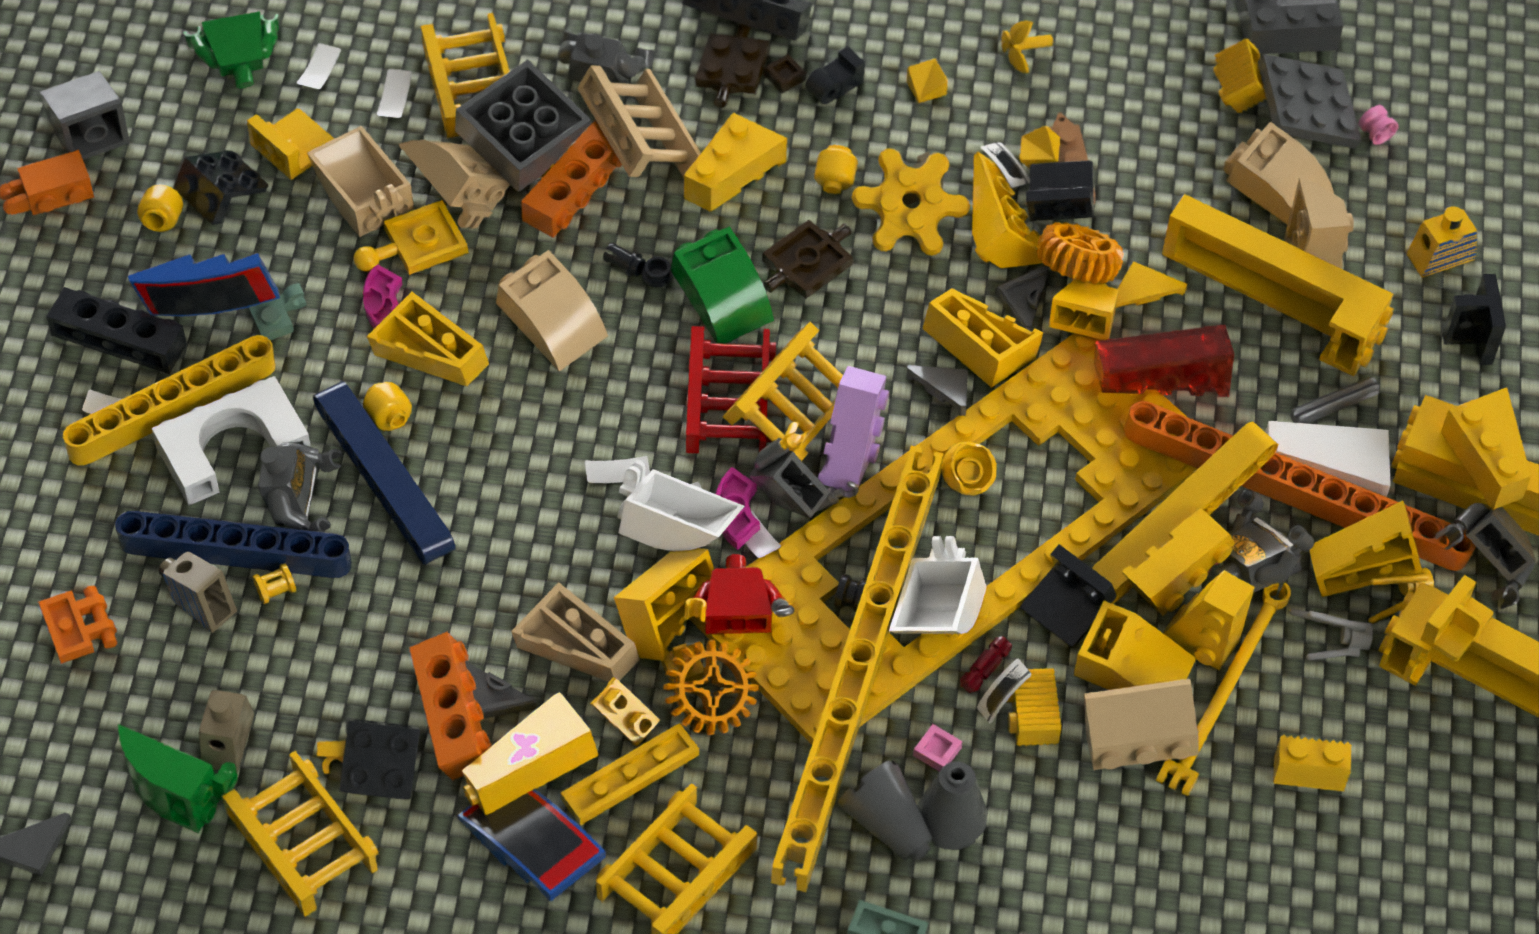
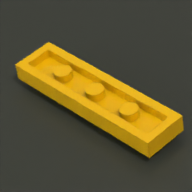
M678 723L560 793L561 800L581 826L699 756V747L683 726Z

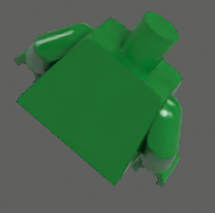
M260 11L204 21L201 22L202 29L200 26L196 27L197 32L195 34H188L187 31L183 33L187 46L193 49L195 54L209 68L218 69L220 76L234 75L236 87L243 89L255 84L252 71L262 69L263 60L271 56L278 38L279 19L278 14H274V19L267 20L264 18V14H260Z

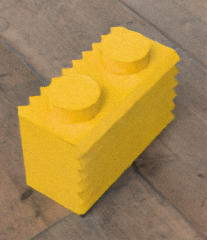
M1248 38L1214 55L1217 63L1214 67V73L1222 86V89L1219 90V95L1226 106L1230 105L1237 113H1242L1248 107L1258 105L1259 102H1263L1266 99L1258 66V60L1261 58L1260 53Z
M1054 668L1028 669L1032 674L1031 677L1006 701V703H1012L1013 712H1008L1009 733L1016 734L1018 746H1028L1030 744L1033 746L1037 744L1056 745L1059 743L1061 734V718Z
M1285 735L1280 737L1274 755L1273 784L1344 792L1351 773V744L1349 742L1345 744L1342 741L1336 743L1334 740L1329 742L1327 739L1322 741L1320 738L1315 741L1313 738L1308 740L1306 737L1301 739L1299 736L1294 739L1291 735L1288 738Z

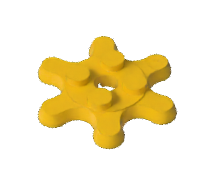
M892 148L883 150L878 159L879 165L884 172L883 182L877 187L859 186L852 193L854 206L859 209L874 210L880 216L881 225L872 237L874 247L880 251H889L900 237L909 235L918 241L923 253L930 256L937 255L943 249L944 244L937 230L939 221L944 217L962 218L967 215L970 209V202L965 196L948 194L941 187V178L949 168L948 158L942 153H933L927 158L923 166L912 168L904 164L901 154L897 150ZM908 193H916L920 200V205L916 208H908L904 205L902 197Z

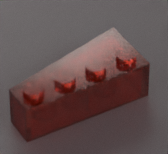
M1225 324L1095 341L1094 366L1102 393L1143 394L1149 389L1159 392V395H1172L1173 391L1176 390L1189 391L1190 396H1203L1205 392H1217L1218 397H1229L1234 351Z

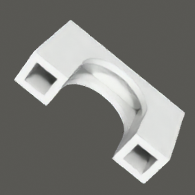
M275 376L257 381L238 392L226 394L217 401L205 406L196 407L184 415L165 420L160 425L152 428L156 448L188 506L220 493L216 474L204 454V449L214 435L225 429L233 427L253 429L267 440L270 447H278L281 443L285 442L311 447L307 430Z

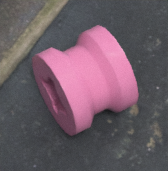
M1382 105L1370 108L1362 115L1358 123L1362 131L1369 133V138L1375 145L1388 141L1398 130V123L1395 119L1387 116L1388 112Z

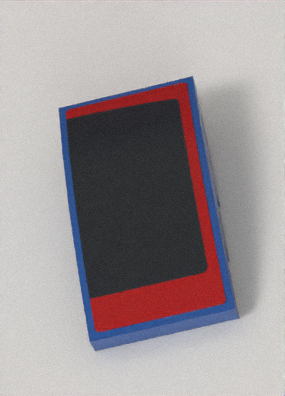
M258 253L229 263L225 254L195 263L191 254L128 276L131 285L147 311L153 316L217 314L249 308L280 298L278 288Z
M536 789L529 791L488 815L484 814L478 804L470 805L458 814V819L504 866L508 864L527 884L531 881L550 902L606 858L605 850L589 834Z

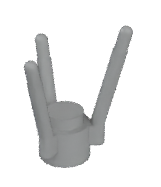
M1294 608L1289 610L1291 615L1341 628L1340 643L1346 644L1347 648L1307 654L1306 659L1309 661L1342 656L1359 657L1360 649L1369 650L1373 637L1372 623L1349 621L1315 611L1308 612Z

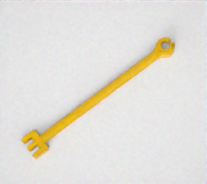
M1286 582L1279 593L1281 600H1275L1270 597L1276 596L1279 583L1272 584L1263 589V606L1197 726L1198 754L1272 616L1277 610L1287 606L1291 596V589ZM1197 755L1179 759L1178 762L1171 759L1166 760L1158 773L1156 782L1163 784L1169 773L1173 775L1169 788L1176 790L1181 780L1186 781L1181 794L1189 796L1199 776L1198 772L1190 769Z

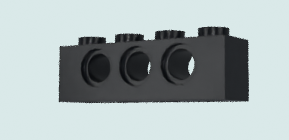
M683 0L682 5L796 41L806 32L813 4L805 0Z
M64 287L46 316L51 336L167 374L171 373L187 345L183 325H180L178 322L150 315L141 309L134 310L122 306L113 300H103L91 296L82 290L75 291Z

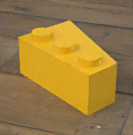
M732 113L684 174V199L710 212L739 194L743 186L752 180L757 182L764 177L766 171L775 165L779 167L784 164L787 155V138L738 114Z
M951 288L929 302L922 329L992 388L1036 359L1044 332L1036 328L1031 332L1015 324V318L1006 315L1004 319L988 311V305Z
M411 292L367 336L375 356L466 387L489 365L481 343L414 292Z
M1507 387L1448 409L1441 433L1491 508L1495 510L1521 500L1530 481L1531 474Z
M1404 500L1315 542L1309 550L1316 581L1322 597L1372 585L1371 580L1374 578L1413 575L1423 572Z
M1201 507L1169 532L1171 538L1159 550L1155 546L1145 552L1148 559L1134 569L1128 565L1122 570V573L1132 587L1162 616L1167 611L1172 612L1177 609L1184 600L1183 595L1192 586L1196 588L1201 585L1208 576L1207 571L1216 562L1221 563L1226 560L1233 550L1232 546L1235 542L1231 535Z
M697 548L687 551H670L614 597L626 636L635 643L639 658L665 661L669 654L667 647L675 636H681L685 630L683 623L685 621L686 600L694 596L703 582L711 580L712 570H714L708 549Z
M1223 570L1199 594L1194 595L1190 602L1180 607L1163 631V634L1193 655L1200 663L1212 666L1220 671L1240 641L1255 587Z

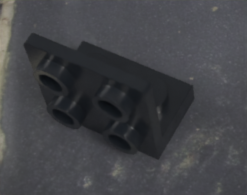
M1087 160L1031 164L1030 190L1026 191V203L1030 221L1094 218L1093 162Z
M1058 544L1050 554L1054 564L1053 568L1021 604V609L1073 648L1091 628L1103 601L1112 603L1117 596L1110 581Z
M347 718L340 791L409 800L412 793L420 729L417 726Z

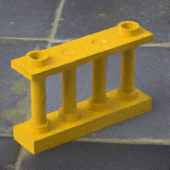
M493 13L487 14L488 30L444 38L441 35L436 36L433 24L421 26L422 45L447 138L459 136L455 131L456 109L461 106L460 104H454L457 96L481 92L510 72L502 43L505 42L502 24L496 25ZM491 42L493 53L449 61L448 58H442L441 56L447 49ZM496 64L500 73L499 76L461 83L448 82L447 78L451 76L452 72Z
M812 322L805 325L788 342L722 416L732 426L740 418H743L745 421L749 419L772 442L777 438L783 439L784 434L758 410L760 408L756 403L760 397L764 400L768 398L792 422H798L800 430L803 432L808 431L800 449L789 448V451H793L801 461L808 455V452L805 450L806 446L832 418L836 398L833 402L826 398L795 368L797 364L793 360L797 355L801 358L805 357L837 388L843 377L814 348L815 343L811 340L820 330ZM779 376L783 379L786 377L823 412L814 424L777 389L778 385L774 381Z
M294 751L289 754L293 770L291 774L251 799L248 797L242 799L235 789L223 795L222 798L227 815L303 916L306 917L317 910L314 895L317 894L319 887L360 861L364 863L371 874L378 870L376 862L378 850L370 837L365 836L363 838L325 790L317 779L319 775L309 759L303 761L298 753ZM300 784H303L313 797L270 825L268 823L262 825L256 818L258 815L257 811ZM320 809L331 820L332 824L291 850L284 849L281 851L275 843L278 841L277 837ZM340 835L351 846L352 850L310 877L307 875L301 877L295 869L299 861Z
M692 783L683 792L677 791L669 800L667 809L612 865L607 864L596 877L597 898L603 902L614 890L651 919L652 934H678L757 850V832L748 825H745L738 834L736 832L731 834L695 806L697 804V787ZM684 816L723 845L722 851L715 858H707L672 831ZM660 841L699 869V875L691 883H683L648 856ZM637 865L675 894V900L668 908H659L624 880Z

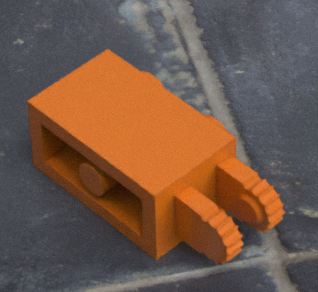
M79 150L19 167L17 169L20 179L0 186V199L6 200L4 201L3 209L8 215H16L17 213L20 214L31 210L34 216L94 198L91 180Z

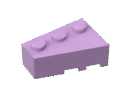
M847 366L838 386L830 422L832 424L830 443L827 442L825 444L823 453L827 454V460L818 476L823 485L851 491L853 488L849 487L847 483L852 481L859 487L869 463L875 464L880 444L875 443V439L880 437L885 420L884 417H880V411L885 410L889 398V391L884 390L887 376Z

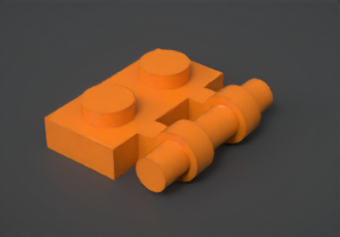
M96 586L86 587L83 590L85 598L77 601L71 590L38 602L61 664L93 653L92 640H102L104 647L107 649L113 648L118 644L115 637L117 629L113 620L107 616L105 611L107 603L104 596L99 594ZM90 614L95 622L85 626L82 616Z

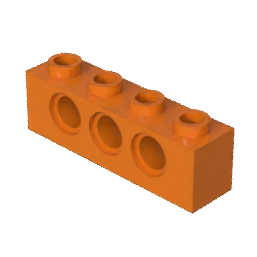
M596 120L591 123L521 201L522 221L552 238L561 229H566L569 226L573 215L580 208L586 207L591 195L598 187L602 188L614 169L622 166Z
M445 632L409 648L438 767L448 777L455 780L464 776L462 770L491 747V743L486 732L482 730L480 721L484 719V715L479 703L474 699L473 691L476 690L474 678L466 668L465 661L469 660L468 652L462 641L457 642L448 632Z

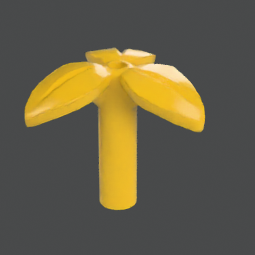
M1031 21L1018 22L1011 27L1010 34L1008 31L1003 30L1001 36L1003 53L1010 50L1008 54L1009 62L1016 70L1022 73H1029L1026 59L1021 53L1022 50L1051 47L1053 45V37L1051 35L1028 37L1033 25Z

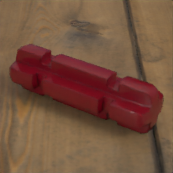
M1004 636L996 637L990 643L989 650L985 649L969 669L970 672H966L961 677L960 685L966 692H977L983 685V679L987 680L1002 662V657H1006L1011 652L1012 644Z

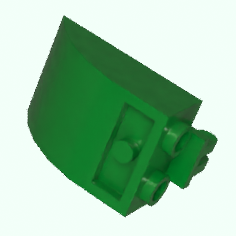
M730 226L720 231L719 229H714L708 232L703 239L694 243L686 242L675 250L670 271L716 343L727 344L774 321L771 305L759 274Z
M118 724L119 741L130 778L138 795L160 817L199 833L204 824L210 823L214 818L219 800H223L222 796L230 792L238 781L235 764L226 762L221 766L218 773L214 774L211 764Z

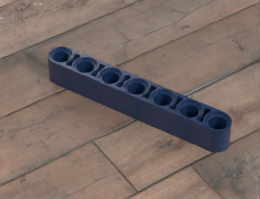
M341 381L313 395V401L318 413L419 560L426 565L455 550V542L450 531L349 386L344 381Z
M141 511L124 512L115 522L120 546L124 552L131 555L164 559L173 558L177 560L185 552H191L210 564L275 571L279 569L280 564L286 563L291 573L328 578L343 577L349 573L352 567L349 543L346 538L338 534ZM233 543H239V544L234 545V546H229V545H231V544H233Z

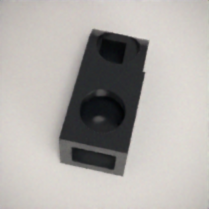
M846 46L838 51L836 59L810 74L806 80L805 88L822 104H828L864 82L865 61L851 48Z

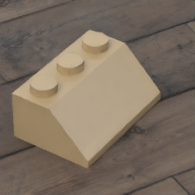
M1301 177L1298 180L1284 236L1285 242L1342 269L1343 252L1348 250V234L1353 231L1354 227L1353 216L1351 213H1347L1343 199L1308 178Z
M1190 679L1084 694L1086 738L1093 770L1115 769L1120 766L1150 764L1155 761L1185 759L1189 756L1198 755V729Z

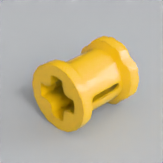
M286 563L280 564L279 569L259 576L255 574L252 576L257 593L263 604L269 603L270 598L287 591L290 593L297 591Z

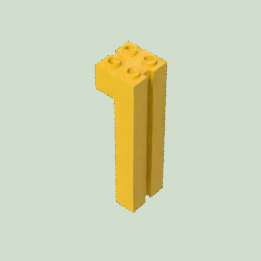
M1186 194L1183 195L1169 216L1162 255L1331 336L1329 343L1319 357L1320 361L1353 377L1360 366L1365 368L1368 366L1374 354L1372 349L1374 344L1380 346L1388 332V328L1385 326L1390 321L1394 312V308L1390 307L1393 293Z
M1425 395L1420 407L1413 406L1407 422L1408 425L1399 440L1391 468L1397 469L1393 482L1467 509L1474 503H1483L1491 507L1441 433L1448 409L1456 405ZM1527 460L1531 478L1523 498L1502 507L1524 531L1539 536V464Z
M1423 581L1415 593L1411 590L1408 591L1400 606V609H1402L1398 617L1395 615L1392 617L1385 630L1387 635L1378 650L1383 653L1379 667L1416 686L1432 661L1539 718L1538 641L1491 618L1460 659L1453 661L1421 640L1427 621L1448 594Z

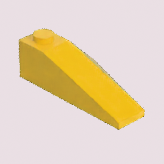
M977 152L974 155L972 235L976 244L975 252L984 262L988 263L990 261L1000 269L1041 264L1042 261L1037 257L1039 233L1036 230H1029L1025 223L1029 216L1025 209L1020 208L1017 202L1011 198L1015 195V192L1010 187L999 167L986 156Z

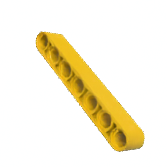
M262 335L249 337L70 424L63 432L69 460L76 465H88L152 434V428L160 425L165 420L177 418L196 407L205 406L221 399L226 394L235 393L268 377L274 372L276 366L271 341Z
M1252 421L1243 426L1092 567L1093 570L1113 584L1117 597L1112 604L1133 588L1122 573L1123 569L1128 565L1135 569L1148 559L1145 552L1152 546L1159 550L1171 538L1169 532L1200 507L1207 514L1211 515L1275 454L1278 449V443Z

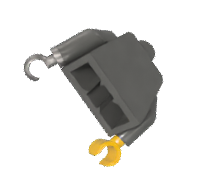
M792 422L789 424L783 439L777 438L758 453L754 460V469L750 472V478L777 506L807 518H812L816 511L838 503L839 497H854L858 493L859 488L856 483L849 481L847 485L853 488L851 491H845L842 488L835 490L833 487L827 489L793 451H789V448L800 449L808 434V431L801 435L796 434L799 423Z

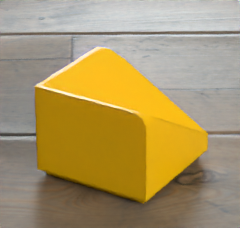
M936 58L907 68L906 82L918 103L947 95L948 80Z
M1043 126L1023 135L1021 138L1020 161L1029 169L1031 164L1058 162L1060 137L1048 126Z

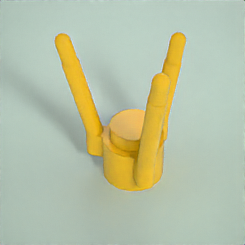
M1425 567L1422 568V573L1374 578L1371 580V584H1398L1400 592L1405 596L1409 590L1415 593L1422 581L1434 587V579L1431 571ZM1402 602L1370 617L1368 622L1374 624L1401 611L1400 606Z

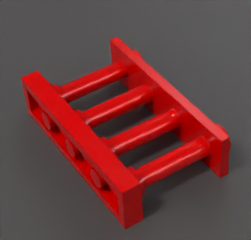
M691 326L686 453L699 454L700 440L706 441V437L760 439V452L766 447V443H772V441L758 427L707 424V421H701V413H708V410L728 411L739 399L708 397V393H702V386H709V383L752 384L762 372L709 370V366H703L704 359H710V356L762 358L763 372L769 365V362H772L776 357V342H770V329H763V345L711 343V340H704L703 326ZM761 397L756 403L760 406L758 410L767 418L768 398L764 400Z

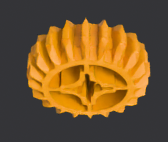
M1055 222L1049 224L1043 230L1037 243V257L1045 266H1049L1052 271L1061 273V276H1068L1072 280H1081L1083 283L1087 281L1093 284L1098 282L1104 284L1114 281L1123 264V248L1118 245L1116 240L1110 239L1109 235L1102 234L1099 230H1093L1088 226H1080L1078 223L1070 224L1063 222L1062 224Z
M709 640L705 651L703 644L698 641L694 643L693 647L695 655L689 648L685 647L681 650V653L686 661L678 657H674L671 660L672 664L678 668V671L668 669L665 672L668 678L675 679L674 683L663 685V689L666 691L674 690V696L666 698L665 703L677 702L679 707L674 709L671 715L675 717L683 712L686 715L681 721L683 727H686L694 720V733H700L703 725L706 724L707 735H714L717 724L719 731L724 734L728 732L729 728L727 720L736 728L741 725L740 719L736 714L744 718L750 716V711L743 705L753 706L757 702L754 697L748 696V692L759 690L758 685L748 684V679L756 677L757 673L756 671L745 672L744 667L751 663L749 658L742 660L740 663L736 660L741 654L739 648L734 649L730 655L727 654L729 649L728 642H723L719 650L716 651L715 640ZM706 659V667L703 668L701 679L684 682L690 667L695 662ZM717 661L722 662L732 671L736 682L727 681L722 678ZM709 677L712 679L713 685L726 687L714 692L713 698L710 696L709 690L696 688L708 683ZM685 692L700 697L703 709H705V715L690 705ZM737 693L732 707L725 714L716 716V708L719 707L721 696L723 694Z

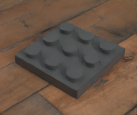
M1267 54L1261 56L1258 60V66L1274 125L1293 137L1356 148L1362 140L1342 69Z

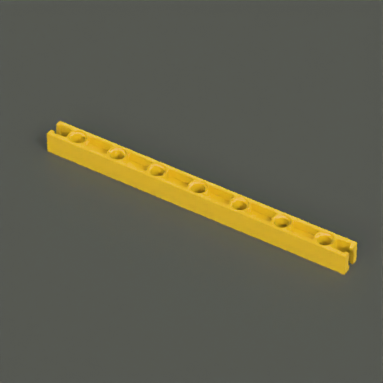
M912 445L910 447L772 865L771 883L785 885L786 878L783 877V869L786 862L792 860L796 863L804 864L803 869L795 868L794 876L797 877L796 890L805 893L807 891L890 634L889 629L910 563L915 556L940 479L943 453L934 451L932 466H929L928 473L917 471L919 456L922 457L923 449ZM874 602H882L885 604L877 605ZM855 659H864L866 662H857ZM837 717H844V718H846V719H848V720H847V721H838V720H836L835 718H837ZM826 777L829 780L825 782H820L815 780V778ZM806 838L809 842L802 844L796 842L795 839Z

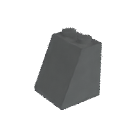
M100 71L40 91L45 113L65 153L79 150L84 160L130 143L122 102Z

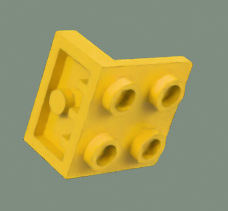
M299 108L274 125L269 121L265 122L257 114L247 120L250 144L290 180L312 166L307 152L334 139Z

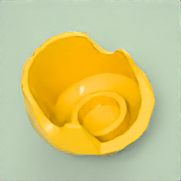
M961 442L950 447L944 455L941 473L945 483L951 489L964 495L974 496L985 492L994 483L997 463L990 450L985 446L973 442Z

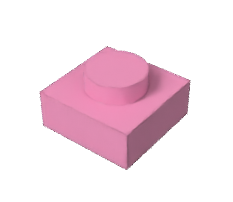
M932 724L914 748L913 756L940 772L959 753L963 741Z

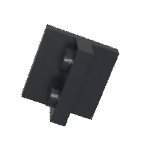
M1496 274L1482 275L1476 295H1454L1442 332L1444 344H1476L1480 365H1493L1506 328Z

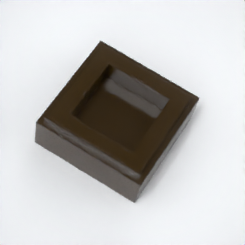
M789 54L764 67L763 75L781 93L802 83L807 78L805 70Z

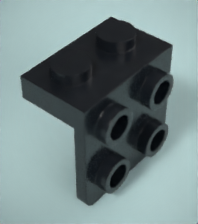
M225 150L185 157L173 188L208 222L215 225L222 223L231 198L264 193L268 188V183L261 178L257 171L251 169L241 159L239 154L234 151Z

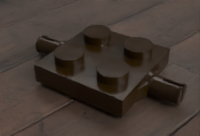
M739 23L735 36L709 34L695 82L696 87L711 88L717 91L714 104L719 108L720 105L722 108L727 106L730 94L740 92L756 94L770 51V44L768 40L748 38L751 30L750 26H744V24Z
M807 220L762 253V261L775 272L773 276L763 282L764 288L769 293H772L785 283L793 287L805 299L810 297L853 265V256L844 250L840 244L842 240L852 234L850 227H846L847 224L843 223L839 228L830 233L820 229L811 220Z

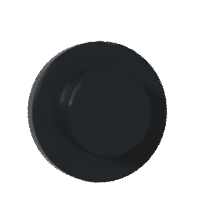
M663 257L650 258L642 267L643 281L647 285L657 288L668 285L674 276L670 271L671 264Z

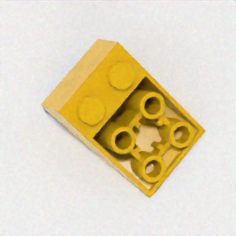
M1103 601L1077 655L1074 676L1108 690L1183 680L1188 678L1196 658L1138 614Z

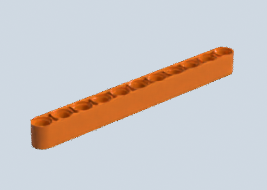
M1138 401L1132 405L1124 426L1125 436L1133 443L1195 468H1199L1233 437V435L1147 401ZM1275 453L1242 485V487L1344 528L1399 503L1278 453ZM1405 505L1419 558L1452 571L1465 568L1476 549V546L1466 536V533H1463L1464 538L1460 543L1445 550V547L1449 545L1448 538L1443 535L1436 539V534L1452 523Z

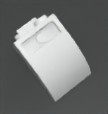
M636 460L625 472L624 481L619 490V493L628 497L622 502L617 517L621 519L618 533L657 549L669 551L693 550L706 546L719 538L744 506L654 469L645 477V463L641 460Z
M933 536L929 558H912L889 631L895 634L967 633L978 618L987 588L979 559L965 558V548L957 547L954 536H946L945 548L942 537Z

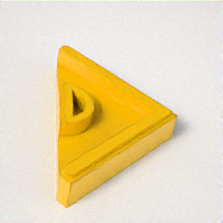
M1133 261L1117 288L1116 308L1134 303L1137 306L1158 301L1163 296L1175 293L1183 295L1186 292L1187 284Z

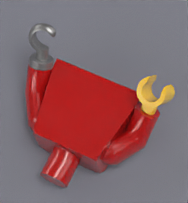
M732 554L725 559L726 568L712 570L711 580L703 582L694 596L686 600L684 619L688 620L692 616L699 617L701 622H705V634L771 633L772 611L778 617L792 615L794 608L788 604L770 580L763 578L760 568H746V558L740 554Z

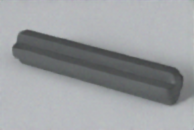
M1374 377L1365 378L1293 408L1290 414L1291 420L1294 423L1308 424L1377 395L1380 385Z

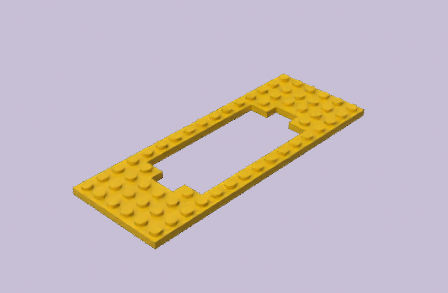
M1073 333L966 410L965 416L958 415L916 445V447L923 449L922 457L919 456L917 471L928 473L929 466H932L934 451L945 455L948 449L957 443L973 442L980 444L1011 421L1038 446L1058 432L1090 462L1076 473L1075 481L1099 503L987 585L978 618L967 633L921 634L905 647L889 634L860 727L1021 607V604L1053 568L1054 564L1050 554L1058 544L1081 561L1168 497L1198 469L1133 443L1125 436L1124 426L1130 408L1138 401H1147L1185 417L1187 416L1103 340ZM909 451L858 487V493L854 497H843L838 503L833 504L781 541L779 549L756 559L746 566V568H760L763 578L770 580L788 604L794 608V613L785 617H778L772 611L771 633L705 634V622H701L699 617H689L709 640H715L718 649L723 642H728V655L734 649L739 648L741 654L736 660L740 663L746 658L750 659L751 663L744 667L746 673L756 671L757 676L748 680L752 684L759 686V691L811 745L813 744L850 629L823 603L836 594L839 582L818 560L890 509ZM855 659L857 662H866L864 659ZM837 717V718H835V719L838 720V721H847V720H848V719H846V718H844V717Z

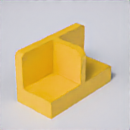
M1466 575L1462 577L1429 618L1421 637L1422 641L1453 661L1460 659L1494 614L1491 609L1471 597L1477 582Z

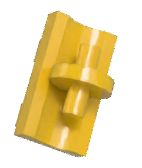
M614 677L609 681L605 689L590 703L637 747L660 721L653 712Z

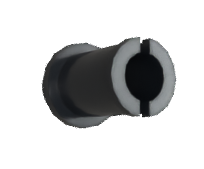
M614 242L607 246L606 249L617 255L615 257L604 251L603 260L625 270V274L629 277L633 275L639 276L642 273V267L645 265L646 260L642 257L641 253H632Z

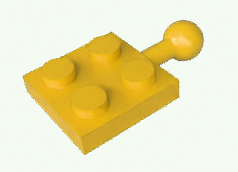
M440 200L385 220L384 229L392 243L376 249L370 246L360 247L354 254V264L359 270L369 272L379 264V261L398 254L408 274L411 275L468 254V245L444 201Z

